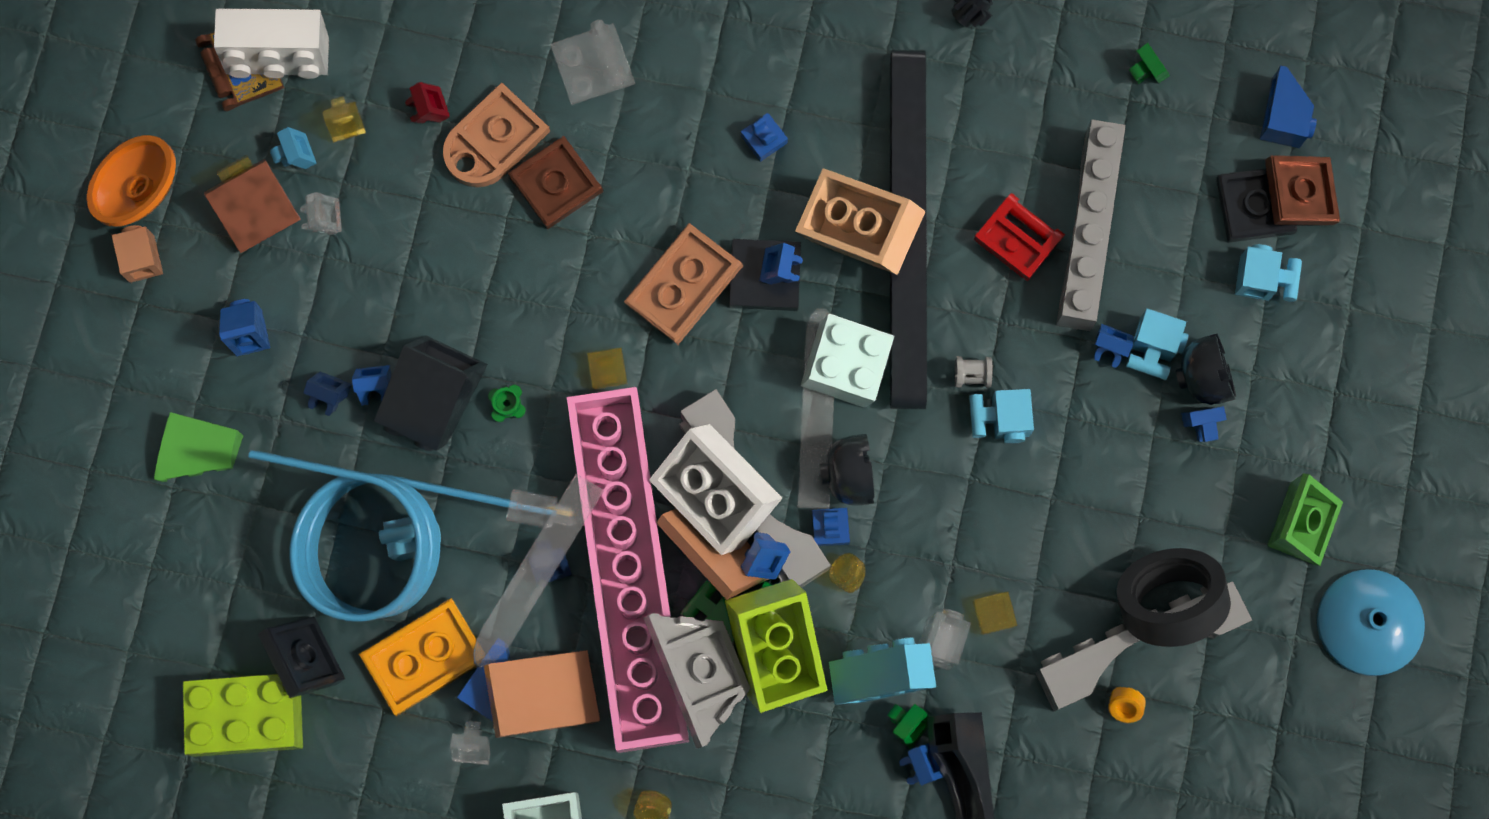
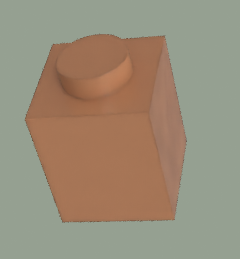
M128 226L123 228L121 233L112 235L120 274L129 283L163 274L155 236L146 226Z

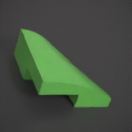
M170 412L159 450L154 480L167 482V479L186 475L189 477L198 476L206 471L215 470L218 472L233 469L243 435L235 429Z

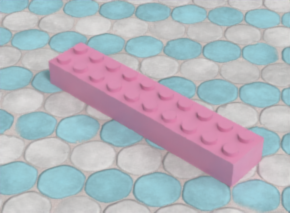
M637 387L567 397L616 751L622 753L689 742L687 724L643 618L652 613L671 617L658 525L656 523L657 518L652 484L649 481L651 477Z

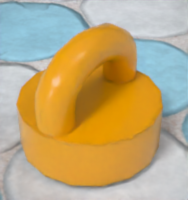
M1117 687L1111 693L1108 710L1111 716L1120 722H1136L1144 715L1145 697L1133 688Z

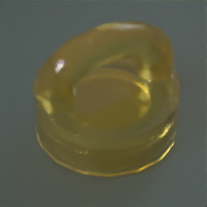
M845 553L839 556L831 565L829 578L839 588L848 593H853L859 589L864 581L865 565L854 554Z
M643 791L636 801L634 816L636 819H669L672 809L671 800L666 795L657 791Z

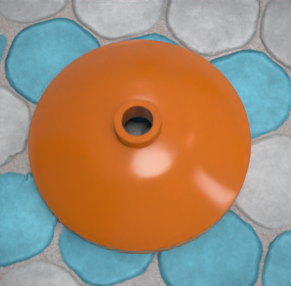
M144 135L132 138L112 150L99 164L88 186L87 206L91 215L102 224L113 227L128 225L149 215L164 200L172 186L176 169V159L172 148L159 137Z

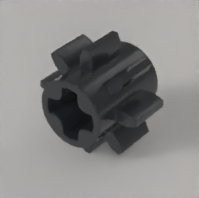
M954 0L956 3L951 9L953 16L961 25L965 27L971 25L974 27L977 25L982 26L992 17L988 10L991 8L990 6L993 4V1Z

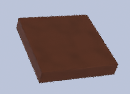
M565 136L508 173L510 179L547 229L603 192L599 182Z
M1271 155L1265 159L1274 224L1335 225L1340 222L1330 157Z
M265 159L204 192V195L240 253L301 220Z

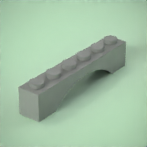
M1092 119L1085 133L1080 165L1076 217L1056 326L1091 331L1097 322L1126 125Z
M717 389L681 410L683 422L679 423V426L684 435L691 428L710 424L734 448L735 417ZM770 514L755 531V533L769 534L776 542L786 543L791 551L777 576L780 583L793 579L802 588L830 570V563L811 535L790 528Z
M1233 581L1227 584L1231 601L1228 617L1221 627L1208 636V638L1213 639L1252 621ZM1202 587L1200 590L1203 595L1193 600H1190L1187 594L1168 603L1171 610L1164 613L1178 612L1194 606L1205 597L1207 589ZM1125 624L1106 631L1107 639L1095 644L1091 638L1073 646L1075 653L1064 659L1061 653H1058L1041 661L1043 668L1035 672L1053 711L1091 695L1099 677L1110 662L1124 649L1140 641L1127 630Z

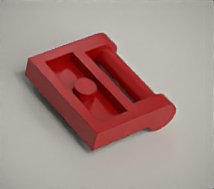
M1010 193L975 235L974 241L1028 281L1066 234L1058 228L1056 230L1052 229L1019 203L1020 199ZM1009 213L1012 214L1046 242L1041 246L1005 217Z

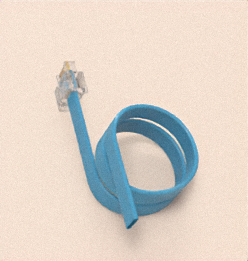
M251 450L249 452V458L340 476L319 488L305 503L293 528L289 560L293 580L304 599L321 613L345 621L362 622L398 615L414 606L430 587L440 558V534L433 511L424 497L415 489L507 507V521L540 528H550L553 523L576 526L579 508L557 504L558 496L524 489H513L511 498L505 499L393 475L363 473L262 451ZM366 483H371L387 490L399 500L409 515L415 535V559L409 580L395 600L377 611L356 608L337 598L327 587L318 561L320 533L330 510L343 495L355 487Z

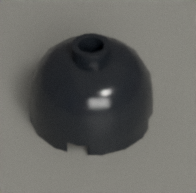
M1218 333L1202 337L1187 346L1181 356L1182 368L1176 369L1180 388H1188L1195 400L1209 405L1236 400L1231 370L1224 357L1225 350Z
M866 434L851 435L839 439L829 448L826 463L820 464L822 485L829 484L832 495L839 502L847 505L861 506L874 504L872 462H870L869 455H867V451H870Z

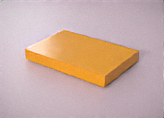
M452 598L359 654L395 716H398L481 664L486 656Z

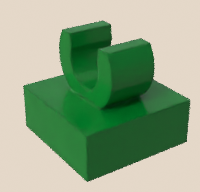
M1148 43L1137 50L1143 61L1135 64L1129 71L1138 84L1145 81L1152 74L1158 83L1170 76Z
M915 703L908 712L895 704L887 714L891 721L897 725L893 731L894 735L910 750L928 728L927 717L929 715Z

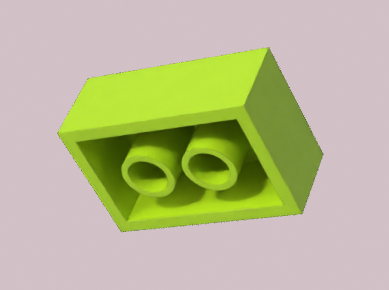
M793 579L725 600L738 659L751 688L747 693V697L760 713L828 691L807 594Z
M278 674L183 681L185 755L200 757L303 749L301 695L289 698Z

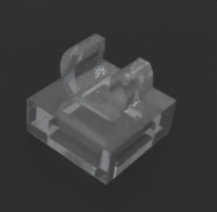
M317 192L306 195V204L300 208V212L307 214L308 223L302 224V229L311 232L319 231L330 235L342 232L339 199Z
M466 721L464 735L452 734L450 751L453 762L489 764L488 737H482V730H480L481 722Z

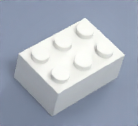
M216 9L214 48L225 74H230L236 78H247L250 74H264L269 78L298 75L306 79L317 78L318 75H328L329 37L320 10Z
M710 424L689 429L649 479L721 555L741 549L782 499Z

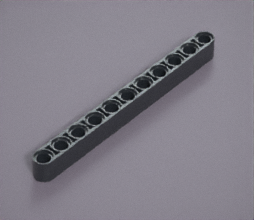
M891 50L890 193L911 200L922 208L925 214L898 275L890 272V334L894 335L890 349V408L926 409L925 50Z

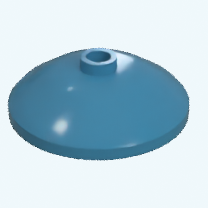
M1365 569L1340 577L1325 591L1317 611L1319 637L1328 654L1345 669L1360 675L1380 676L1401 669L1414 658L1423 641L1425 620L1419 600L1403 581L1387 572ZM1375 613L1381 615L1383 619L1381 626L1373 622V615Z

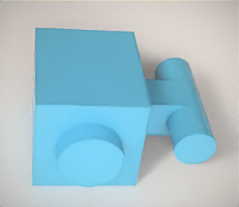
M1262 244L1252 245V247L1248 246L1240 256L1235 295L1269 301L1277 292L1278 286L1284 287L1283 300L1297 301L1302 260L1290 258L1288 259L1287 270L1280 269L1282 252L1272 251V247Z
M1147 308L1140 317L1132 349L1144 353V356L1142 358L1130 354L1126 367L1167 380L1171 367L1158 363V360L1160 358L1170 362L1177 353H1183L1189 335L1183 333L1186 321Z
M1030 389L995 391L991 398L992 407H984L983 394L969 396L973 438L986 437L985 424L994 423L995 439L1004 438L1005 443L1024 442L1025 437H1030L1034 431Z
M406 517L383 522L384 530H379V538L381 544L387 545L388 557L396 561L415 558V535L410 518ZM438 525L439 534H440V542H441V532H440V528H439V525Z

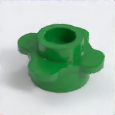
M511 385L509 388L492 389L489 392L488 399L492 402L493 406L491 415L496 422H503L505 418L509 417L519 419L525 415L526 409L521 404L520 396L522 395V390L519 386ZM510 401V405L506 407L504 402Z

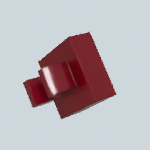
M418 82L410 87L412 96L405 101V104L409 107H416L417 114L410 118L411 122L425 123L429 120L441 123L450 117L439 86Z

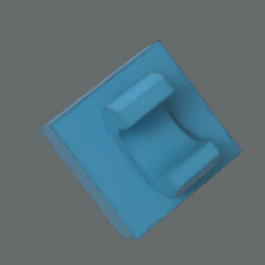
M290 127L277 133L281 145L270 150L274 163L282 161L285 167L292 164L303 169L317 164L306 133Z

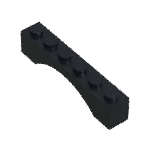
M982 712L951 713L927 717L930 752L940 767L948 785L955 808L956 819H994Z

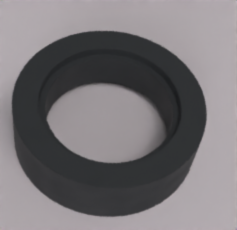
M1172 548L1148 554L1130 565L1120 577L1117 585V598L1127 630L1138 640L1155 646L1177 647L1198 642L1210 636L1221 627L1227 619L1231 608L1229 590L1222 566L1213 557L1198 550ZM1170 582H1194L1207 589L1205 597L1200 602L1178 612L1157 613L1146 610L1140 605L1142 598L1148 592Z

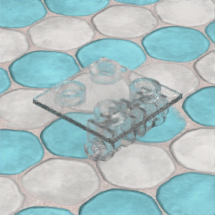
M597 20L591 23L592 29L590 31L550 44L571 105L635 84L614 23L607 25L604 24L603 20Z

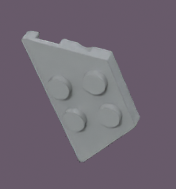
M652 613L643 617L696 749L701 748L710 742L709 738L718 726L727 720L732 713L733 707L736 703L741 702L751 688L723 621L708 619L700 621L690 617L680 616L674 618Z

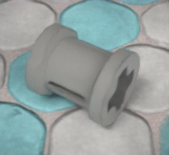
M956 356L954 369L955 387H962L963 384H984L985 388H991L992 358L986 356L984 360H963L961 356Z

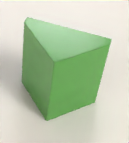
M1303 473L1289 485L1268 547L1320 566L1343 501L1311 475Z

